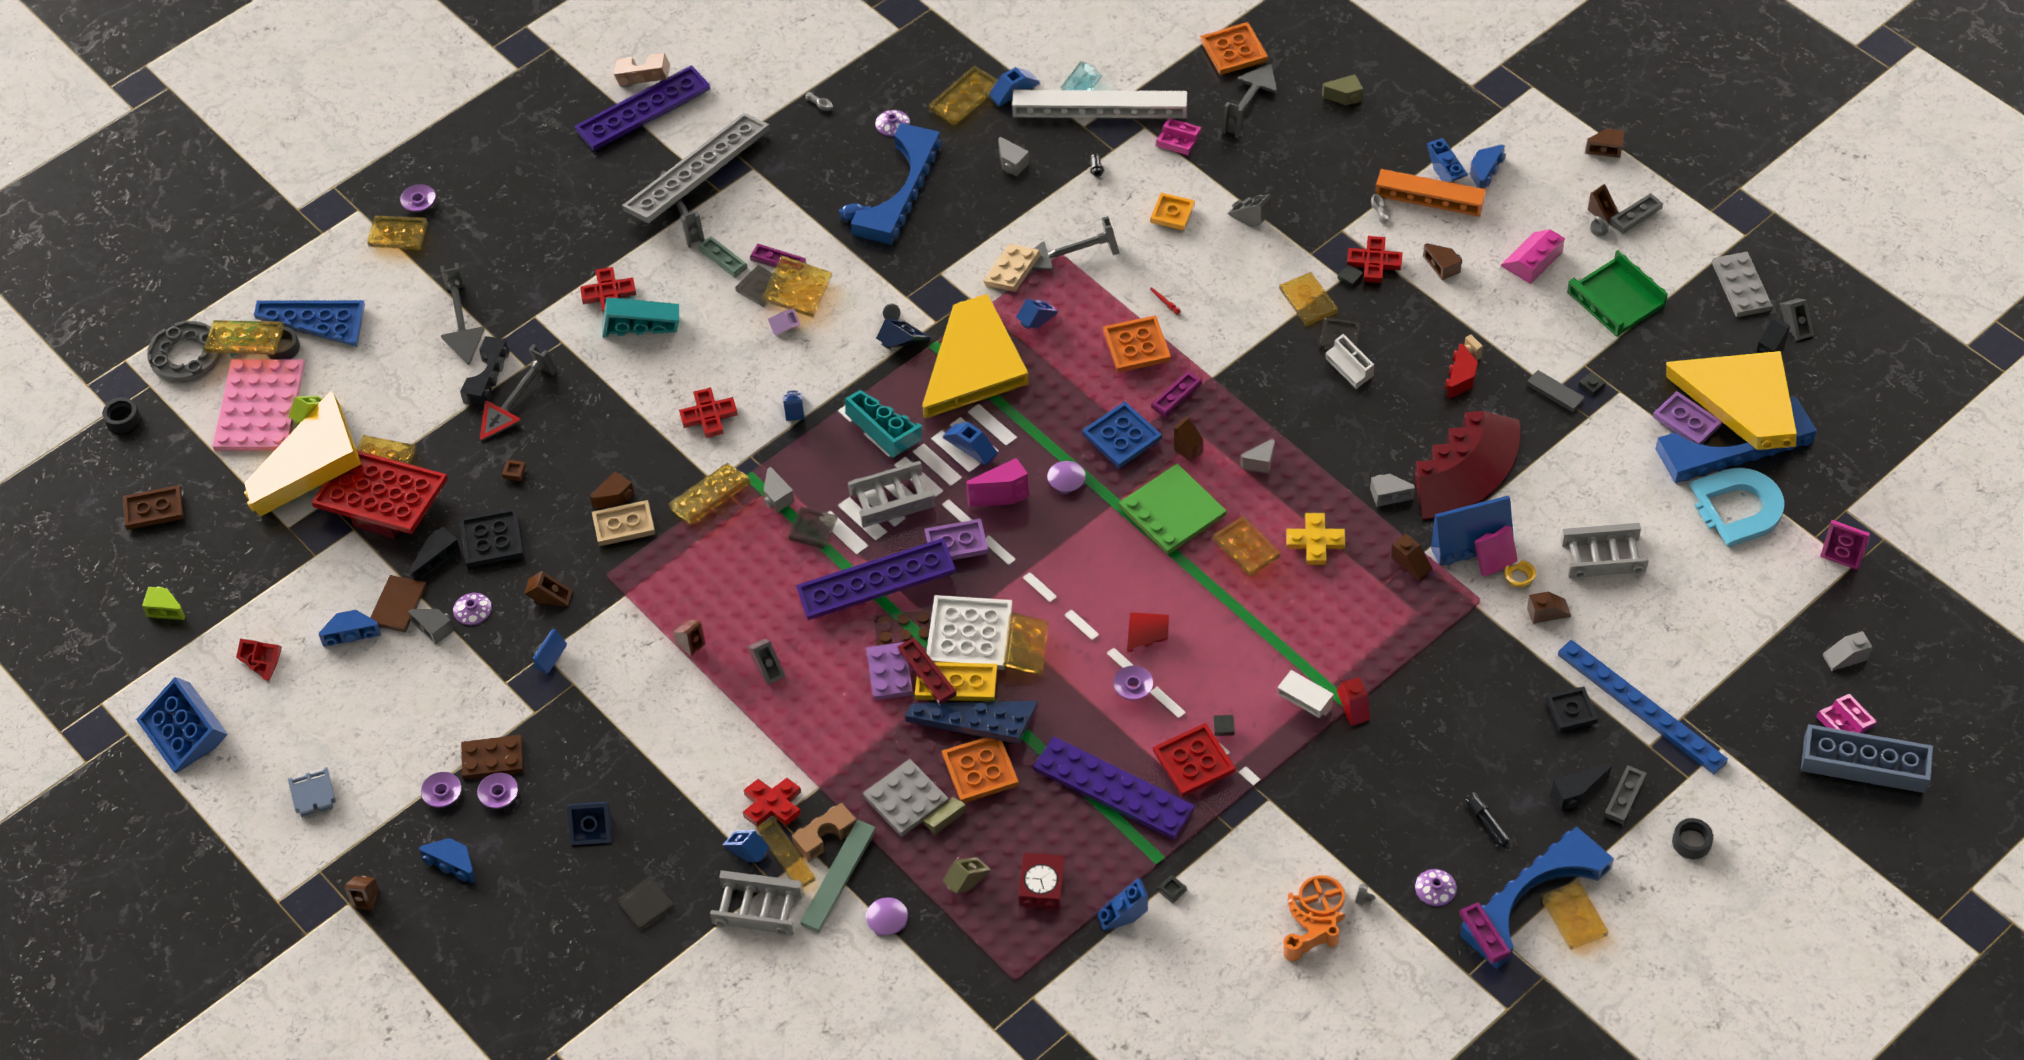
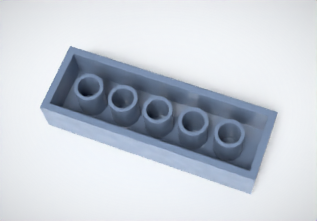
M1808 724L1804 736L1801 771L1926 793L1931 778L1933 746Z

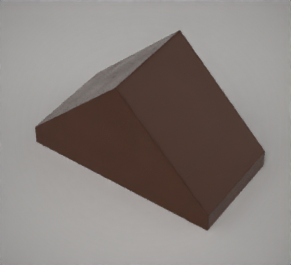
M1603 184L1590 193L1588 211L1594 216H1599L1606 220L1609 224L1611 218L1618 214L1619 211L1606 185Z

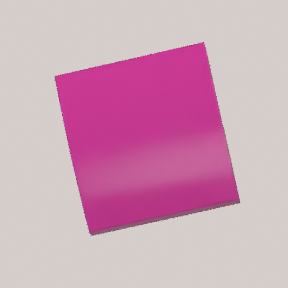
M1169 118L1163 125L1162 133L1157 138L1155 146L1189 155L1200 135L1202 127Z
M1505 525L1494 534L1486 533L1475 541L1481 576L1501 571L1506 566H1511L1518 561L1512 527Z
M1850 694L1836 699L1832 706L1819 711L1816 715L1828 728L1862 734L1877 723Z

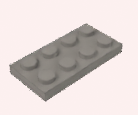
M1748 252L1712 259V265L1736 317L1772 310L1770 299Z

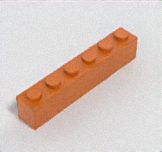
M1381 169L1376 183L1375 194L1386 199L1480 217L1485 201L1486 189Z

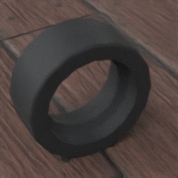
M288 327L274 328L263 339L265 352L270 359H292L300 349L297 334ZM289 339L292 341L286 348H271L278 340Z
M129 398L111 400L106 404L102 412L107 428L115 433L131 431L138 425L141 418L136 403ZM118 411H132L129 417L124 420H111V417Z
M1687 818L1680 821L1675 827L1672 843L1674 849L1681 856L1688 859H1700L1711 850L1714 835L1711 827L1701 819ZM1689 830L1697 831L1705 838L1704 845L1693 847L1685 844L1680 838L1682 832Z

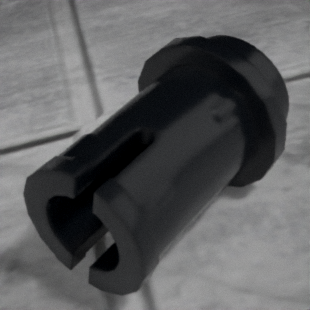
M1094 154L1090 157V172L1094 177H1100L1104 172V167L1101 164V156Z

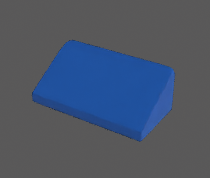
M556 629L551 630L533 656L535 669L547 674L567 646L566 641Z

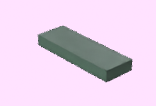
M712 236L698 245L700 252L734 278L748 268L747 263Z

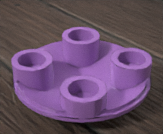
M1072 461L1058 462L1048 472L1049 484L1063 495L1075 491L1085 484L1086 476L1084 469Z
M879 899L872 903L867 910V923L877 936L897 933L907 925V909L897 899Z

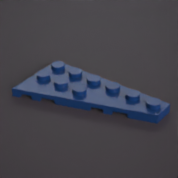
M257 300L254 317L257 320L357 347L365 303L364 300Z

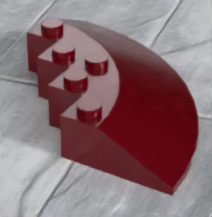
M1486 411L1465 412L1463 427L1448 429L1447 444L1432 445L1431 460L1416 461L1415 481L1422 521L1434 520L1435 514L1480 503L1492 491L1497 490L1502 481L1511 472L1518 455L1521 434L1519 419Z

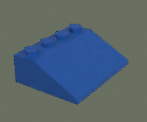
M1509 495L1435 514L1431 550L1438 565H1451L1454 562L1477 557L1475 541L1486 533L1494 534L1505 525L1512 527L1513 533Z
M177 677L171 680L136 719L174 773L179 772L214 750L228 735L192 684Z

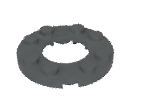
M198 321L174 323L175 326L167 330L162 329L151 340L147 350L150 367L156 375L172 382H187L205 375L217 364L222 352L221 341L215 330L209 325ZM194 340L202 345V354L198 356L197 360H192L187 365H176L168 360L169 349L179 341Z

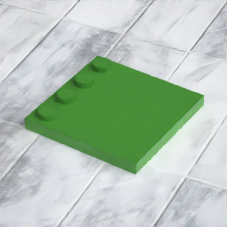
M1179 464L1174 465L1119 502V508L1167 555L1227 515V511Z

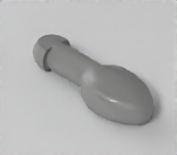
M812 92L806 93V100L815 103L819 109L824 111L833 109V105L829 100L820 99Z
M1374 194L1371 198L1372 207L1377 210L1379 221L1386 223L1388 215L1384 211V199L1380 195Z

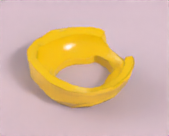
M1521 560L1516 565L1506 566L1504 575L1512 586L1525 587L1533 582L1536 577V570L1531 563ZM1520 570L1526 574L1527 580L1524 582L1514 581L1512 572Z

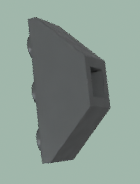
M1270 194L1258 195L1255 198L1249 197L1244 201L1238 200L1232 204V209L1228 214L1249 227L1260 225L1271 214L1272 196Z

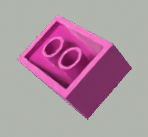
M1017 458L966 481L968 505L970 507L1014 504L1029 497L1028 473Z
M1831 520L1820 557L1858 570L1869 543L1870 533Z

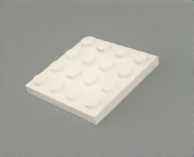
M935 595L926 653L933 662L997 664L999 670H1004L1012 600Z

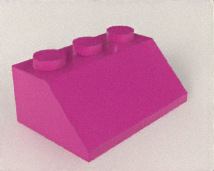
M1551 229L1533 232L1501 266L1531 284L1563 252L1565 238Z

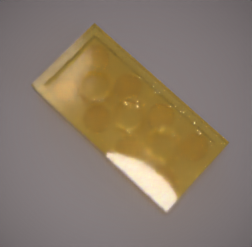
M973 66L929 104V110L956 125L989 96L998 80L978 67Z
M214 320L204 350L206 353L275 355L285 326L283 322Z
M726 463L682 495L676 497L668 505L670 510L690 524H693L751 482L747 475Z

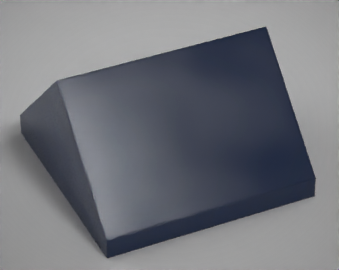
M608 802L567 805L570 845L611 843L612 815Z

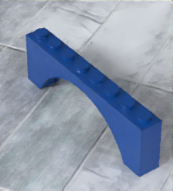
M904 123L899 124L894 134L895 147L905 155L910 164L909 177L902 189L888 201L869 209L857 210L851 222L852 235L891 245L895 238H898L900 227L905 224L906 215L911 211L912 202L917 199L918 190L924 184V177L929 174L930 165L935 161L936 152L941 149L942 140L938 131Z
M1797 397L1790 398L1797 433L1795 447L1809 445L1814 442L1817 430ZM1677 433L1658 437L1655 449L1674 483H1678L1681 481L1686 482L1698 476L1702 477L1715 471H1722L1728 467L1739 466L1748 461H1756L1765 456H1773L1785 450H1792L1795 447L1757 450L1749 443L1731 447H1711L1694 443Z
M1578 827L1574 828L1571 832L1567 831L1562 836L1560 842L1557 844L1553 843L1545 855L1538 856L1530 868H1524L1515 881H1509L1501 893L1497 892L1486 906H1481L1511 951L1509 957L1492 964L1496 969L1500 968L1512 957L1514 946L1509 933V916L1515 904L1527 891L1542 882L1559 877H1583L1598 881L1612 869L1614 858ZM1463 922L1460 937L1490 962L1466 923Z

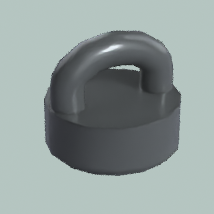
M1599 216L1595 217L1590 226L1591 233L1596 236H1604L1609 229L1608 222Z
M893 303L885 305L882 311L885 319L898 320L901 315L900 308Z
M1360 884L1355 899L1356 904L1363 906L1365 899L1371 901L1376 899L1375 895L1367 893L1368 885Z

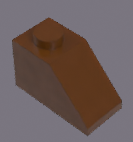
M1605 129L1588 138L1585 154L1620 158L1624 131Z
M1429 243L1424 244L1423 257L1441 280L1461 273L1462 258L1452 248Z
M1186 416L1174 427V451L1191 462L1203 453V438L1190 418Z
M614 472L590 495L592 507L598 509L622 506L634 494L632 482Z
M1404 534L1392 544L1391 558L1418 581L1432 571V566L1421 546L1409 535Z
M541 571L529 578L524 594L540 604L566 607L569 604L573 590Z
M1549 591L1529 595L1527 610L1533 624L1571 617L1564 598Z
M687 620L673 632L675 643L690 656L706 644L702 624L699 620Z
M354 876L344 887L352 907L373 910L379 889L375 878L370 876Z

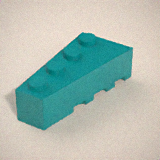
M606 297L602 320V337H609V334L625 336V333L636 332V335H643L647 331H652L653 334L677 332L679 304Z
M859 390L845 399V414L891 457L897 456L922 441L923 425L909 421L910 418L905 415L900 416L894 412L893 408L881 405L879 400Z

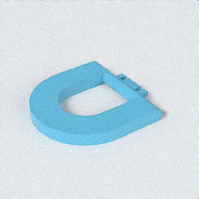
M1732 468L1693 480L1689 484L1699 500V503L1695 504V508L1698 510L1705 524L1707 523L1708 529H1717L1727 547L1766 535L1781 520L1784 510L1782 492L1773 480L1758 471L1746 468ZM1734 490H1746L1755 494L1762 503L1760 512L1753 516L1725 524L1709 498Z

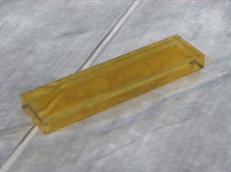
M774 818L756 827L757 832L770 847V851L790 880L802 881L803 887L816 880L807 864Z

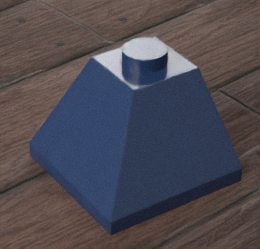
M885 319L876 337L877 340L882 342L881 345L888 349L929 341L931 338L908 322L895 319Z

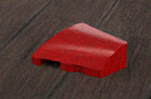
M1130 612L1127 652H1133L1134 648L1142 645L1148 647L1155 642L1168 640L1169 615Z
M240 638L236 658L248 665L251 670L258 673L264 680L270 681L277 666L282 646Z

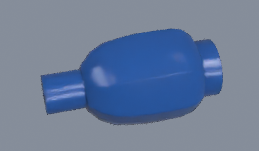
M861 204L845 205L842 209H839L840 219H844L847 222L852 221L857 210L869 209L871 206L863 207Z

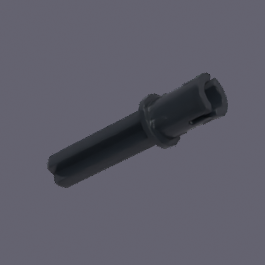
M1476 793L1470 794L1465 801L1475 813L1474 816L1481 819L1500 846H1505L1509 843L1510 839L1489 813V807L1482 803Z

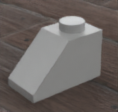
M1000 137L998 141L1002 168L1006 172L1018 176L1029 164V151Z
M769 467L763 490L765 497L763 500L769 509L772 508L777 513L795 502L793 489L772 467Z
M1391 474L1371 477L1370 490L1377 507L1414 499L1415 487L1413 484Z
M1862 631L1844 637L1824 652L1823 657L1831 671L1868 660L1872 645Z

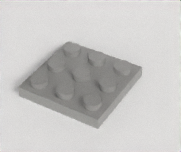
M911 759L863 792L864 799L901 837L919 825L922 819L949 801L948 797Z

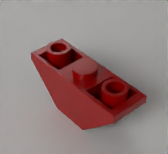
M1459 344L1458 351L1454 350L1452 361L1455 363L1450 365L1448 374L1451 378H1447L1445 383V390H1448L1447 398L1461 394L1473 388L1478 362L1463 344Z

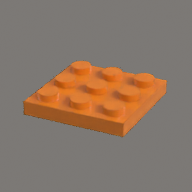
M1248 22L1201 36L1200 41L1220 75L1268 61L1265 50Z
M1156 315L1103 326V333L1117 373L1171 361V355Z
M984 737L942 750V756L957 795L963 803L1019 786V781L1001 740Z

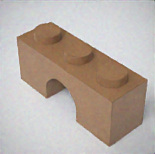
M665 53L648 55L647 61L640 66L636 65L633 57L617 59L614 76L619 86L667 80L670 63Z
M840 803L837 806L831 807L821 817L815 818L805 828L797 830L792 836L793 845L809 863L825 852L823 841L820 839L824 834L833 833L840 840H843L850 834L856 823V818L843 803Z

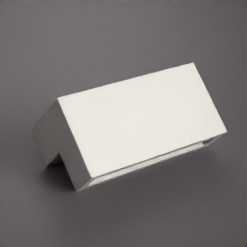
M1344 334L1335 340L1334 347L1326 352L1325 358L1355 389L1374 376V364Z
M1292 670L1277 687L1278 695L1318 718L1322 714L1326 716L1333 707V693Z

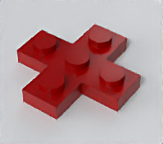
M1368 236L1367 249L1348 248L1347 265L1365 268L1364 282L1382 283L1383 269L1401 270L1403 252L1385 251L1386 237Z
M613 267L596 270L597 284L580 286L582 303L601 302L603 314L606 297L624 298L636 295L634 278L616 280Z
M711 387L693 391L697 406L679 410L683 428L702 424L706 438L724 434L721 419L738 416L734 398L730 397L715 401Z
M787 777L773 788L757 779L744 789V795L754 803L743 811V817L756 827L771 816L787 826L801 815L800 809L790 802L801 793V787Z

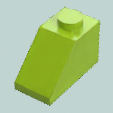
M317 395L294 397L288 418L294 420V423L299 425L323 398Z
M148 587L142 604L147 617L185 619L181 606L167 588Z

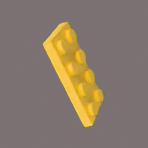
M934 662L956 690L957 696L950 700L995 701L997 664ZM917 676L915 700H936Z

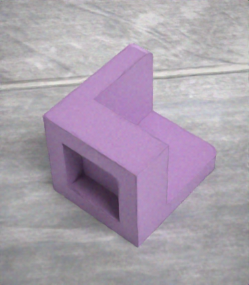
M794 308L768 318L774 335L801 325Z

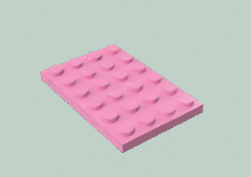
M231 359L213 442L214 451H275L292 432L294 420L288 418L294 397H299L305 367L304 359Z

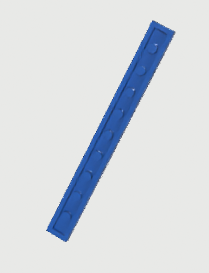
M1572 639L1558 651L1560 658L1713 775L1727 763V757Z

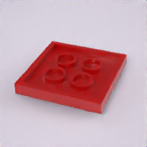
M1206 723L1153 747V753L1182 797L1236 772L1235 766Z

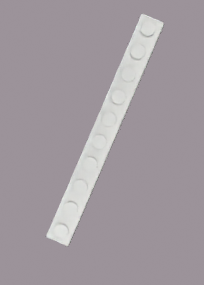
M1013 90V117L1186 118L1187 91Z

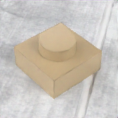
M1472 335L1467 336L1464 346L1476 360L1480 359L1483 346Z

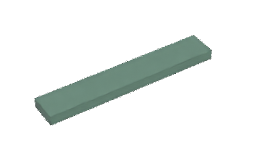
M857 819L801 919V925L817 932L821 931L876 832V827Z

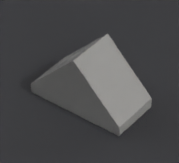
M1271 439L1241 454L1240 466L1242 469L1269 473L1274 455L1275 441Z

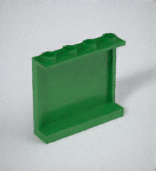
M1618 250L1615 252L1613 260L1578 281L1576 278H1572L1569 280L1567 293L1616 337L1666 306L1668 297L1665 289L1657 285L1651 277H1648L1626 255H1623Z

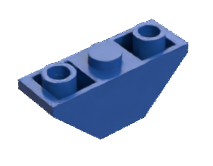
M1015 67L1001 75L989 93V98L1000 107L1013 99V90H1030L1039 85L1040 80L1030 71Z
M1444 138L1427 143L1434 171L1441 181L1452 182L1468 176V173Z
M1501 144L1477 151L1470 166V175L1476 187L1481 189L1489 187L1492 175L1497 174L1499 164L1503 163L1506 158V153H1504L1505 145Z
M798 390L787 391V395H783L786 421L805 419L802 393H798Z
M969 422L955 424L943 435V439L984 466H987L998 455V452L983 431Z
M357 610L336 613L319 632V638L323 647L381 636L377 621Z
M448 838L423 845L419 848L422 860L426 864H433L445 873L455 874L462 881L467 880L472 883L476 881L467 846Z
M1140 878L1136 879L1097 912L1103 930L1107 931L1133 923L1148 911V895Z

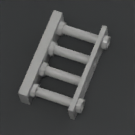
M920 461L848 482L850 496L857 494L863 510L859 511L860 522L863 528L935 507L933 491H924L919 478L922 475ZM912 479L917 494L907 497L901 481ZM894 484L899 499L888 502L883 487ZM875 489L881 505L870 507L864 492Z
M1640 523L1563 529L1561 544L1562 546H1570L1574 562L1570 564L1569 578L1646 572L1649 561L1648 557H1639L1636 540H1639L1641 532ZM1616 542H1628L1632 559L1620 560ZM1597 543H1609L1612 560L1601 561ZM1588 544L1590 546L1593 562H1581L1578 545Z
M721 870L719 879L721 888H725L720 910L710 911L712 924L720 927L733 926L770 931L780 935L794 934L793 922L788 920L793 899L802 898L803 896L802 881ZM733 890L745 891L740 914L728 912ZM755 892L765 893L760 917L748 915L752 896ZM775 895L785 896L780 919L768 918L772 899Z

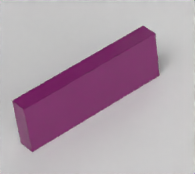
M758 243L750 255V260L797 275L800 274L806 264V258Z
M1187 371L1151 404V408L1164 417L1168 416L1202 385V380Z
M1479 902L1460 910V916L1491 964L1511 955V951Z

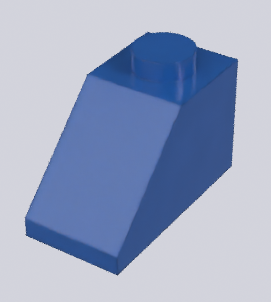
M1026 299L1016 318L1021 321L1020 324L1023 327L1038 329L1057 315L1058 311L1046 301Z
M735 830L723 844L727 850L746 862H760L770 848L755 830Z

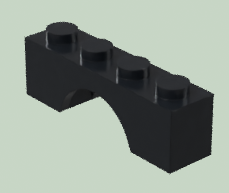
M485 336L479 349L481 359L487 366L479 375L466 378L460 391L464 404L484 407L485 401L491 397L493 386L497 384V377L499 372L503 370L504 361L509 357L510 349L507 346L506 340Z

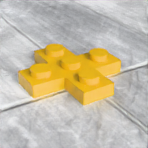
M1305 513V529H1286L1287 549H1306L1307 565H1326V549H1345V529H1325V513Z

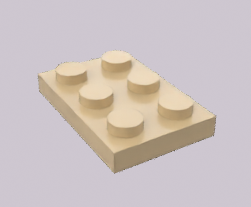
M1009 244L983 280L985 286L1016 292L1041 256L1040 250Z
M648 500L592 512L599 546L655 534Z

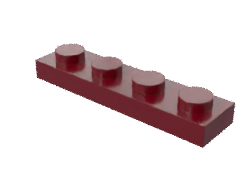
M914 637L897 646L898 652L939 705L957 696L956 690Z

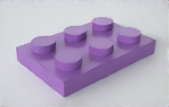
M1677 391L1653 413L1654 419L1673 432L1701 445L1722 425V421Z
M981 519L924 529L927 543L941 538L945 539L952 560L989 554Z
M904 642L866 647L874 701L913 695L909 664L898 652L897 646Z

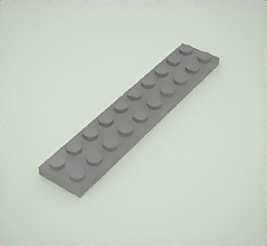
M743 113L622 205L623 211L646 223L651 222L770 130L769 124Z

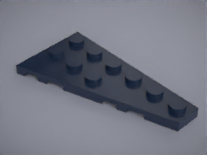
M1038 701L946 702L941 705L939 703H912L905 714V722L1019 744L1038 708Z

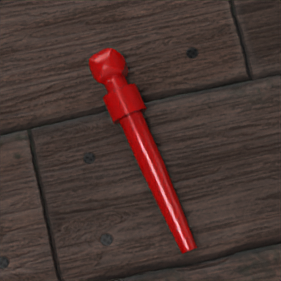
M1150 288L1176 315L1181 313L1180 308L1176 307L1173 302H1170L1154 288Z

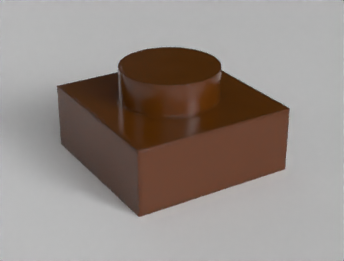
M507 460L502 473L503 479L521 481L526 469V463Z

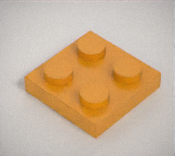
M1161 192L1150 217V223L1184 231L1194 209L1195 200Z

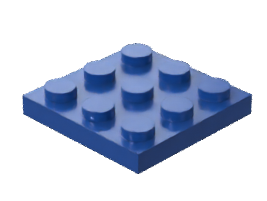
M1126 401L1082 430V435L1119 469L1162 440V434Z

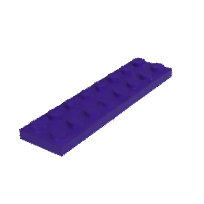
M690 65L669 76L667 80H662L575 126V130L589 147L595 151L711 90L710 84Z
M941 538L798 584L796 587L807 620H811L954 574L956 569L945 539Z
M1054 736L1033 765L1034 771L1173 840L1176 839L1194 811L1195 805Z

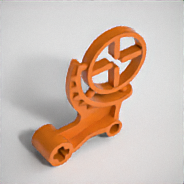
M1324 875L1313 876L1301 885L1299 895H1293L1291 892L1290 894L1288 893L1290 913L1297 923L1308 930V933L1301 936L1289 934L1284 938L1283 954L1287 960L1297 961L1301 958L1302 954L1320 944L1326 943L1329 947H1336L1338 945L1339 928L1336 924L1345 918V914L1339 912L1345 902V891L1336 879ZM1320 882L1331 884L1337 888L1326 891L1325 897H1322L1321 903L1325 911L1315 910L1307 905L1319 901V896L1322 895ZM1313 884L1317 894L1302 898L1304 890ZM1341 895L1339 904L1330 909L1326 899ZM1295 900H1299L1300 906L1305 912L1296 905Z

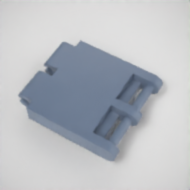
M328 767L312 774L308 772L305 776L292 779V777L288 778L296 814L300 813L301 818L316 814L315 808H318L319 812L333 809L332 803H335L336 799ZM325 774L324 776H321V777H317V778L312 779V777H316V776ZM306 779H307V781L294 784L295 782H299V781H302V780H306Z

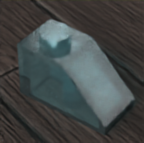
M1080 61L1061 88L1062 90H1092L1102 78V75L1094 65Z

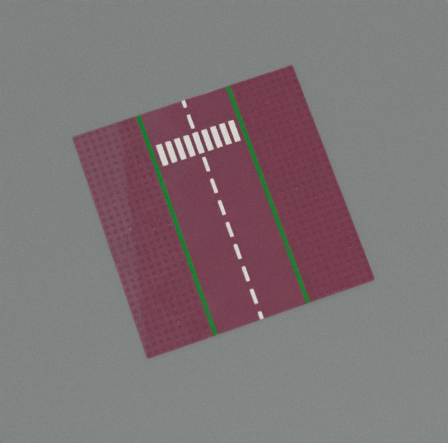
M1064 255L1051 260L1052 271H1035L1023 280L1016 292L1007 291L992 302L1028 371V385L925 419L923 416V401L943 340L942 337L865 391L866 394L879 400L881 405L889 406L900 416L905 415L910 418L909 421L923 425L922 441L897 456L891 457L845 414L844 406L607 573L608 579L836 805L843 803L856 818V821L858 819L876 827V832L871 840L1013 980H1017L1095 917L1099 910L1136 879L1143 878L1341 717L1345 710L1336 690L1342 682L1361 677L1366 692L1369 694L1480 603V598L1426 553L1425 555L1432 566V571L1419 581L1391 558L1392 544L1402 537L1403 534L1168 340L1165 339L1171 355L1170 362L1117 373L1103 333V326L1140 319V317ZM1026 299L1046 301L1058 311L1057 315L1038 329H1027L1016 318ZM1187 371L1202 380V385L1168 416L1164 417L1151 408V404ZM1126 401L1162 434V440L1119 469L1082 435V430ZM1186 416L1190 418L1203 438L1204 451L1191 462L1174 451V427ZM969 422L983 431L998 452V455L987 466H984L943 439V435L953 425ZM1271 439L1275 441L1274 455L1269 473L1242 469L1240 466L1241 454ZM1017 458L1028 473L1029 497L1014 504L970 507L968 505L966 481ZM920 461L922 475L919 478L924 491H933L935 507L863 528L859 511L863 510L857 494L850 496L848 482ZM1072 461L1084 469L1086 476L1085 484L1077 490L1063 495L1049 484L1048 472L1058 462ZM1179 464L1227 511V515L1167 555L1119 508V502L1174 465ZM769 467H772L793 489L795 502L777 513L772 508L769 509L763 500L765 498L763 490ZM912 479L901 481L907 497L917 494ZM894 484L883 487L888 502L899 499ZM875 489L864 492L870 507L881 505ZM1305 513H1325V529H1345V549H1326V565H1307L1306 549H1287L1286 529H1305ZM981 519L989 554L952 560L956 569L954 574L807 620L796 585L925 544L927 541L924 529ZM935 595L1012 600L1005 669L997 670L995 701H1038V708L1020 743L1002 741L1019 781V786L964 803L966 805V813L935 835L921 822L901 837L864 799L863 792L911 759L949 800L953 797L959 800L943 759L942 750L984 737L905 722V714L912 703H938L936 700H915L917 675L910 666L909 671L913 695L874 701L866 647L877 646L876 640L880 641V634L882 632H889L892 639L890 642H906L903 641L904 637L900 632L902 630H909L911 632V639L914 637L925 652H927L928 639H921L919 637V630L921 628H928L930 630ZM920 612H926L929 615V620L926 623L918 622L917 615ZM1130 612L1169 615L1168 640L1155 642L1148 647L1142 645L1134 648L1133 652H1127ZM907 614L909 616V623L907 625H900L898 623L899 615ZM881 616H887L890 619V623L883 621L878 624V619ZM687 620H699L702 624L706 644L690 656L675 643L673 632ZM764 638L771 641L786 676L767 685L756 668L747 646ZM1127 666L1143 667L1152 675L1153 688L1142 699H1124L1114 689L1113 680L1116 673ZM1291 670L1334 694L1333 707L1326 716L1322 714L1318 718L1277 694V687ZM948 700V701H946V702H994V701H957V700ZM1213 715H1234L1235 736L1215 737L1235 766L1236 772L1182 797L1153 753V747L1204 723L1208 725L1214 734ZM1054 736L1195 805L1194 811L1176 839L1173 840L1034 771L1033 765ZM1023 852L1065 855L1060 909L1047 910L1045 908H1025L1019 906L1018 893ZM977 857L991 869L989 874L968 892L954 893L943 882L944 877L956 860Z

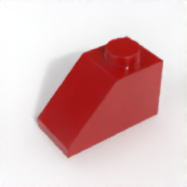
M1361 677L1342 682L1336 691L1350 725L1354 726L1369 721L1368 694Z

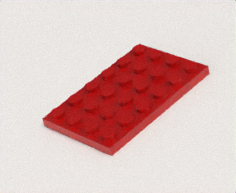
M357 451L361 465L324 483L311 502L314 508L412 534L447 482L448 477L444 473Z

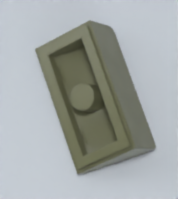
M953 797L922 819V822L935 835L966 813V805Z

